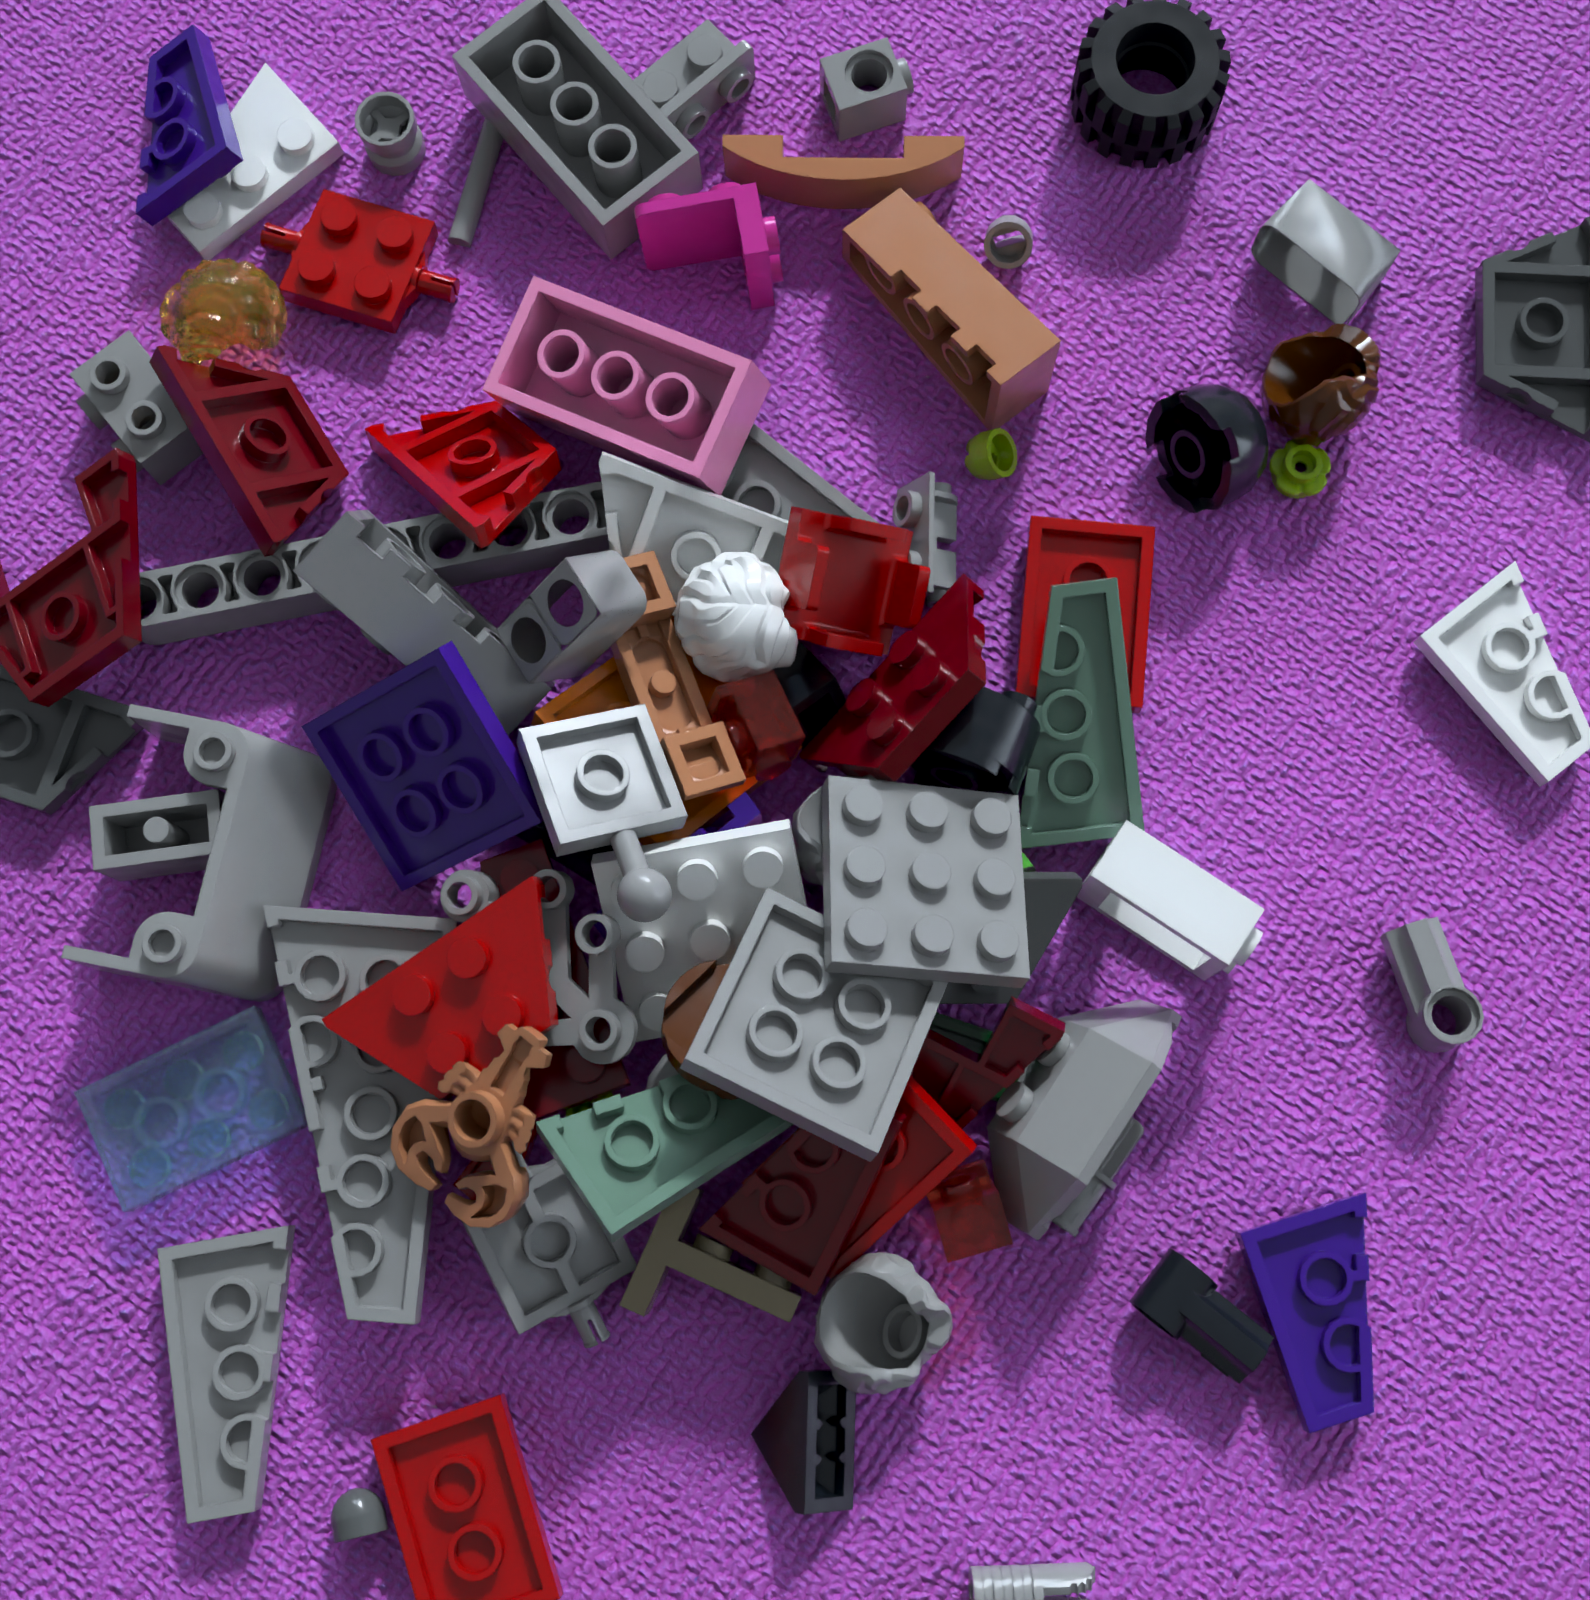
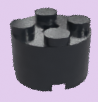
M983 687L913 762L911 767L918 771L914 782L918 785L1018 795L1040 735L1041 727L1034 717L1037 710L1036 702L1019 692L1003 691L999 693Z

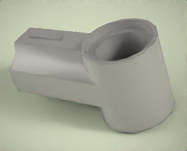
M1438 917L1415 921L1380 936L1381 942L1408 1010L1406 1027L1412 1041L1423 1050L1439 1053L1449 1051L1475 1038L1482 1028L1484 1019L1482 1005L1477 997L1465 988ZM1434 1004L1445 1006L1453 1013L1456 1020V1029L1453 1035L1443 1033L1434 1024L1431 1014Z

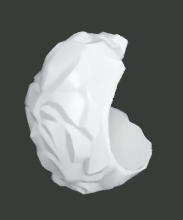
M724 552L713 561L694 567L689 574V578L678 592L677 607L674 615L676 636L681 640L684 651L693 658L695 667L702 674L722 682L743 683L752 677L762 676L774 668L790 667L795 660L798 645L797 631L789 625L783 612L790 592L782 583L776 570L770 564L761 562L755 554L749 552Z

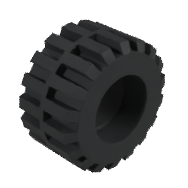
M1127 0L1126 7L1124 8L1115 2L1105 9L1103 19L1096 17L1089 25L1087 36L1083 37L1073 77L1070 100L1073 101L1071 113L1074 123H1082L1080 134L1087 143L1097 140L1099 143L1096 152L1105 158H1108L1111 153H1115L1121 156L1119 161L1121 165L1131 167L1133 160H1143L1144 168H1157L1160 158H1165L1169 165L1180 161L1185 149L1193 153L1201 145L1204 135H1209L1230 77L1227 74L1231 64L1230 51L1223 50L1226 38L1221 29L1210 30L1212 18L1204 10L1197 15L1191 12V2L1179 0L1177 4L1166 2V0ZM1133 70H1151L1168 78L1177 90L1166 94L1144 93L1131 87L1121 75Z

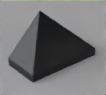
M831 1369L799 1371L751 1433L792 1509L798 1514L807 1515L853 1509L856 1392H851L837 1382L832 1375Z

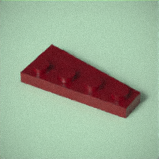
M542 839L480 861L481 872L490 875L495 880L499 888L500 897L530 876H534L537 872L544 869L554 870ZM555 878L549 879L545 884L546 899L552 902L558 897L560 892L559 883ZM569 913L572 979L589 995V966L584 952L576 943L575 927ZM557 1005L558 1020L571 1018ZM601 1017L595 1022L593 1033L599 1042L604 1043L609 1038L611 1029L608 1021ZM574 1045L545 1046L544 1048L553 1054L550 1065L546 1068L530 1069V1081L527 1086L523 1106L536 1115V1122L628 1087L631 1083L622 1060L611 1064H595L583 1058Z

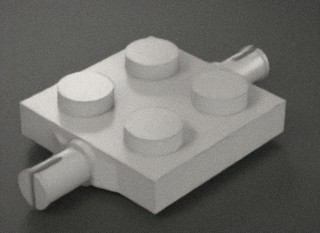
M515 1151L520 1167H526L529 1173V1196L515 1216L495 1227H469L462 1221L464 1228L514 1329L519 1335L549 1318L570 1314L581 1336L584 1347H594L598 1345V1342L588 1324V1320L596 1336L602 1342L610 1336V1332L607 1330L594 1300L601 1295L609 1284L634 1271L637 1264L623 1236L613 1243L609 1241L555 1159L545 1164L527 1166L522 1154Z

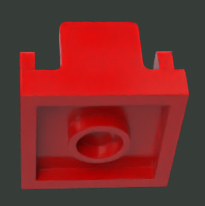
M791 506L778 575L790 592L789 598L784 605V617L788 620L789 625L797 631L798 639L834 649L880 657L883 654L888 655L894 627L899 626L913 629L921 620L929 583L930 567L908 562L913 531Z

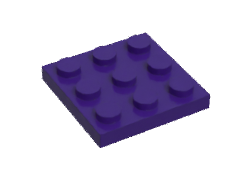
M452 640L302 726L401 892L544 821L523 760Z

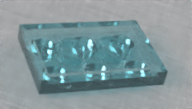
M256 1006L239 1012L74 1092L123 1212H133L308 1127L304 1106L262 1009Z

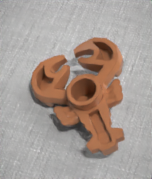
M506 1024L498 1032L504 1051L499 1057H495L487 1068L480 1072L468 1062L458 1061L453 1065V1069L448 1070L444 1075V1080L438 1081V1090L442 1093H452L458 1096L454 1101L429 1098L408 1104L392 1129L390 1148L398 1169L416 1185L429 1191L437 1190L443 1184L432 1172L428 1163V1155L433 1160L435 1170L448 1174L451 1163L449 1132L456 1149L462 1157L475 1162H491L493 1170L469 1174L455 1184L459 1189L473 1190L476 1194V1200L466 1199L454 1192L449 1193L446 1197L445 1204L453 1215L469 1227L492 1228L511 1219L519 1212L529 1196V1173L526 1167H520L515 1151L519 1154L526 1151L532 1130L534 1129L536 1115L523 1106V1102L530 1081V1069L549 1067L553 1055L544 1048L547 1045L548 1039L532 1026L517 1028L513 1024Z

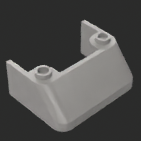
M130 704L127 713L128 718L160 740L185 745L183 752L184 764L194 779L203 785L226 790L194 916L176 912H160L150 916L137 929L129 958L64 945L61 958L100 971L249 1001L261 1002L272 999L280 994L283 988L279 987L274 963L278 961L271 929L267 928L263 905L308 907L336 795L337 784L322 759L311 752L226 722Z

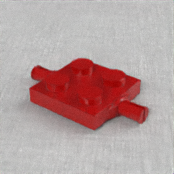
M323 189L309 222L302 230L297 232L267 222L264 225L265 230L261 231L260 244L263 248H270L291 255V262L279 286L283 300L289 303L396 334L406 309L420 294L453 304L456 301L455 295L458 296L459 278H452L428 271V258L439 235L435 221Z

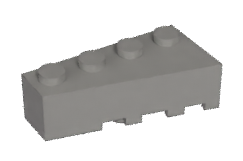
M368 510L346 511L292 570L309 584L323 600L336 610L341 611L361 628L362 634L374 646L387 655L392 654L405 666L452 640L507 735L520 724L556 683L553 680L529 684L504 645L500 634L496 630L497 628Z

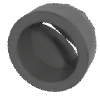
M354 1488L338 1498L331 1514L334 1543L389 1529L383 1501L381 1502L374 1492L366 1488Z

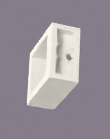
M1128 820L1125 821L1107 845L1082 883V889L1077 895L1078 899L1204 981L1221 970L1229 974L1236 964L1242 966L1252 954L1263 935V932L1254 926L1264 912V908Z

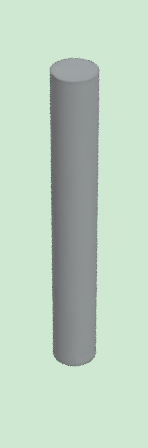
M486 118L483 122L448 237L449 243L469 248L472 245L503 143L502 136Z

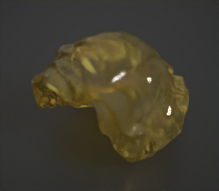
M230 258L218 259L216 261L202 260L196 269H187L182 274L180 282L175 283L165 293L159 311L161 331L170 344L177 348L181 360L199 365L202 364L203 360L217 358L221 355L222 351L238 343L247 346L253 351L260 350L261 348H274L278 345L280 337L286 329L288 317L284 297L276 283L270 279L267 273L257 268L251 262L244 260L238 263Z

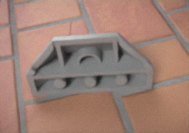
M1139 999L1058 1018V1020L1066 1023L1065 1032L1061 1040L1049 1051L1046 1049L1025 1068L1024 1074L1019 1077L1018 1081L1011 1084L1002 1093L996 1106L997 1113L987 1126L998 1215L1002 1220L1038 1241L1048 1230L1051 1223L1049 1221L1061 1215L1088 1186L1161 1072L1172 1044V1033L1179 1026L1182 1016L1173 1009Z

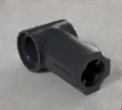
M1169 1248L1129 1302L1172 1338L1178 1340L1181 1337L1225 1376L1240 1384L1245 1377L1254 1372L1266 1356L1274 1337L1216 1291L1218 1285L1201 1269L1175 1250Z

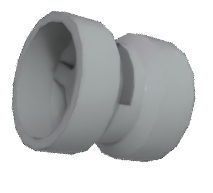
M389 91L377 92L366 97L356 111L355 127L373 166L381 173L390 176L406 175L414 171L423 161L426 146L410 103L400 94Z

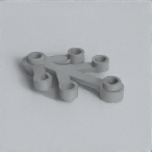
M459 870L452 873L445 880L440 893L443 910L450 918L458 922H465L500 897L499 888L495 880L484 872L474 870ZM541 870L534 876L540 877L544 886L551 878H555L560 886L558 897L552 902H549L546 898H541L545 939H550L553 963L549 973V982L552 989L556 992L557 1005L571 1017L558 1020L559 1025L544 1034L548 1039L546 1046L574 1045L580 1055L592 1063L611 1064L618 1062L631 1052L638 1035L637 1020L633 1011L627 1004L617 998L615 949L621 939L620 926L614 918L604 914L586 915L576 926V943L582 951L589 954L588 995L572 979L569 904L574 897V883L571 877L563 871ZM467 884L472 896L469 904L462 908L458 904L457 895L459 888ZM597 922H601L607 931L606 939L599 947L593 945L590 940V930ZM601 1017L608 1021L611 1029L610 1036L604 1043L599 1042L593 1033L594 1024Z

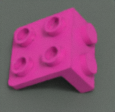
M725 182L713 186L708 191L682 196L674 193H664L635 206V220L647 269L656 271L742 256L751 310L775 306L772 283L783 282L779 255L781 254L775 216L764 218L762 216L756 182L743 185L735 182Z

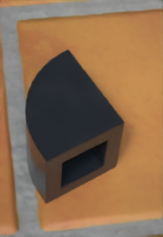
M799 640L796 657L790 667L774 668L762 676L750 678V681L776 720L802 746L801 750L808 745L846 703V698L835 676Z

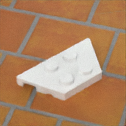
M602 451L599 459V469L610 550L618 552L622 557L654 551L676 607L678 592L689 578L693 568L713 561L724 552H749L755 554L761 562L770 564L777 573L779 572L788 520Z

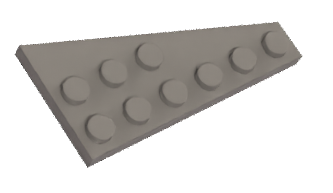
M263 905L267 928L271 929L278 961L274 962L279 987L283 988L291 1025L288 1032L308 1130L313 1133L319 1162V1167L316 1169L321 1193H325L333 1230L331 1243L347 1319L410 1325L418 1324L421 1321L434 1191H429L416 1185L398 1169L390 1146L393 1126L406 1106L423 1099L438 1098L328 1029L322 1018L462 924V922L455 921L452 918ZM428 1155V1163L432 1172L436 1175L433 1160Z

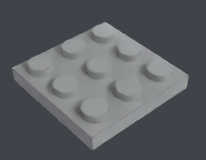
M828 775L822 786L825 972L1022 988L1030 979L1018 795Z
M767 887L680 1069L871 1162L880 1151L948 982L825 972L824 915Z

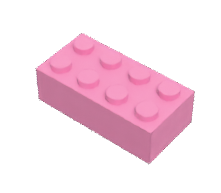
M533 276L482 390L512 413L659 473L722 495L771 383L750 359Z

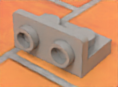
M707 19L633 81L686 139H691L705 127L713 113L727 102L733 103L738 101L750 89L755 79L754 49L746 40H742L735 46Z

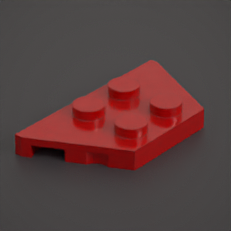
M497 401L471 405L453 412L441 411L421 415L420 421L423 429L387 435L384 423L365 428L371 449L481 549L490 545L562 470L556 448Z
M530 876L322 1018L325 1026L442 1100L455 1095L452 1093H442L437 1089L438 1081L444 1080V1075L448 1070L453 1069L455 1063L458 1061L468 1062L482 1072L495 1057H499L504 1049L498 1032L506 1024H513L517 1028L532 1026L543 1035L559 1025L556 992L552 989L549 982V973L553 963L550 939H545L541 898H546L545 886L540 877Z

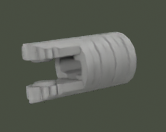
M1087 1562L970 1566L968 1572L969 1600H1087L1080 1597L1075 1598L1071 1596L1070 1598H1065L1064 1596L1054 1595H1071V1593L1079 1595V1593H1086L1088 1590L1092 1591V1585L1095 1583V1566Z

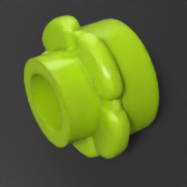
M1290 440L1285 444V448L1275 450L1269 462V470L1272 482L1281 494L1289 498L1299 499L1316 495L1322 491L1327 484L1326 474L1331 470V462L1328 454L1322 448L1316 449L1309 444L1297 445ZM1297 463L1304 464L1306 471L1298 472L1295 469V465Z

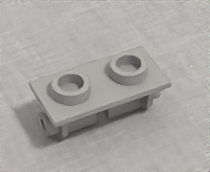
M929 471L897 490L892 514L893 521L897 527L913 531L908 562L930 567L931 573L926 592V606L932 608L956 582V552L937 549V541L948 544L956 541L958 497L952 494V486L950 484L935 482V473Z

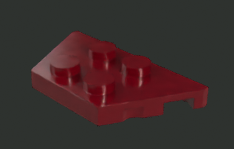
M166 345L156 347L149 361L150 365L264 557L273 555L341 487L349 474L290 376L263 369L257 371L249 370L239 363L215 357L210 367L178 360L177 348Z
M963 573L911 631L902 634L894 642L888 657L868 678L861 680L852 688L846 703L799 753L800 758L818 772L825 773L827 768L831 766L837 767L847 776L864 777L870 774L877 780L896 782L986 684V664L981 657L982 649L985 645V626L974 617V605L984 599V591Z

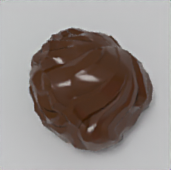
M1334 324L1324 332L1315 331L1277 344L1271 353L1263 374L1260 394L1263 398L1262 411L1269 418V421L1272 422L1278 434L1290 438L1297 445L1309 444L1317 447L1321 442L1324 443L1331 437L1349 432L1358 422H1361L1369 413L1370 406L1375 403L1379 392L1377 373L1380 366L1381 353L1378 346L1363 330L1346 324Z

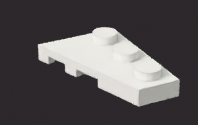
M266 63L230 113L243 161L236 165L226 176L218 178L167 216L175 228L206 262L210 261L344 155L339 142Z
M1514 561L1420 635L1413 643L1541 787L1590 749V727L1566 673L1560 672L1557 669L1544 639V636L1548 633L1539 613H1532L1520 586L1524 579L1516 561Z

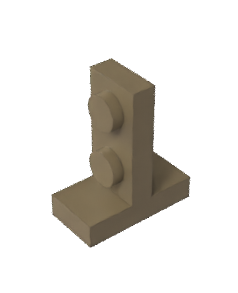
M696 1188L661 1211L619 1306L643 1317L648 1315L670 1268L789 1323L802 1294L790 1289L792 1285L790 1281L758 1263L754 1272L729 1261L734 1250L714 1239L698 1233L693 1244L683 1240L704 1193V1190Z

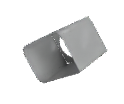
M1310 179L1260 227L1251 247L1254 258L1261 266L1333 323L1344 324L1350 317L1346 325L1349 324L1384 279L1400 252V249Z
M607 550L566 557L496 630L529 684L576 678L581 676L644 614L647 599L643 588L624 558L618 552ZM574 584L579 589L583 599V613L575 625L567 627L559 624L552 617L549 608ZM561 644L568 645L563 651L561 650Z

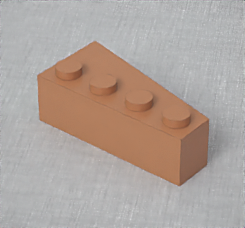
M899 188L843 228L842 258L988 430L1000 428L1048 392L1061 340L936 222L931 211L922 202H915L905 191Z

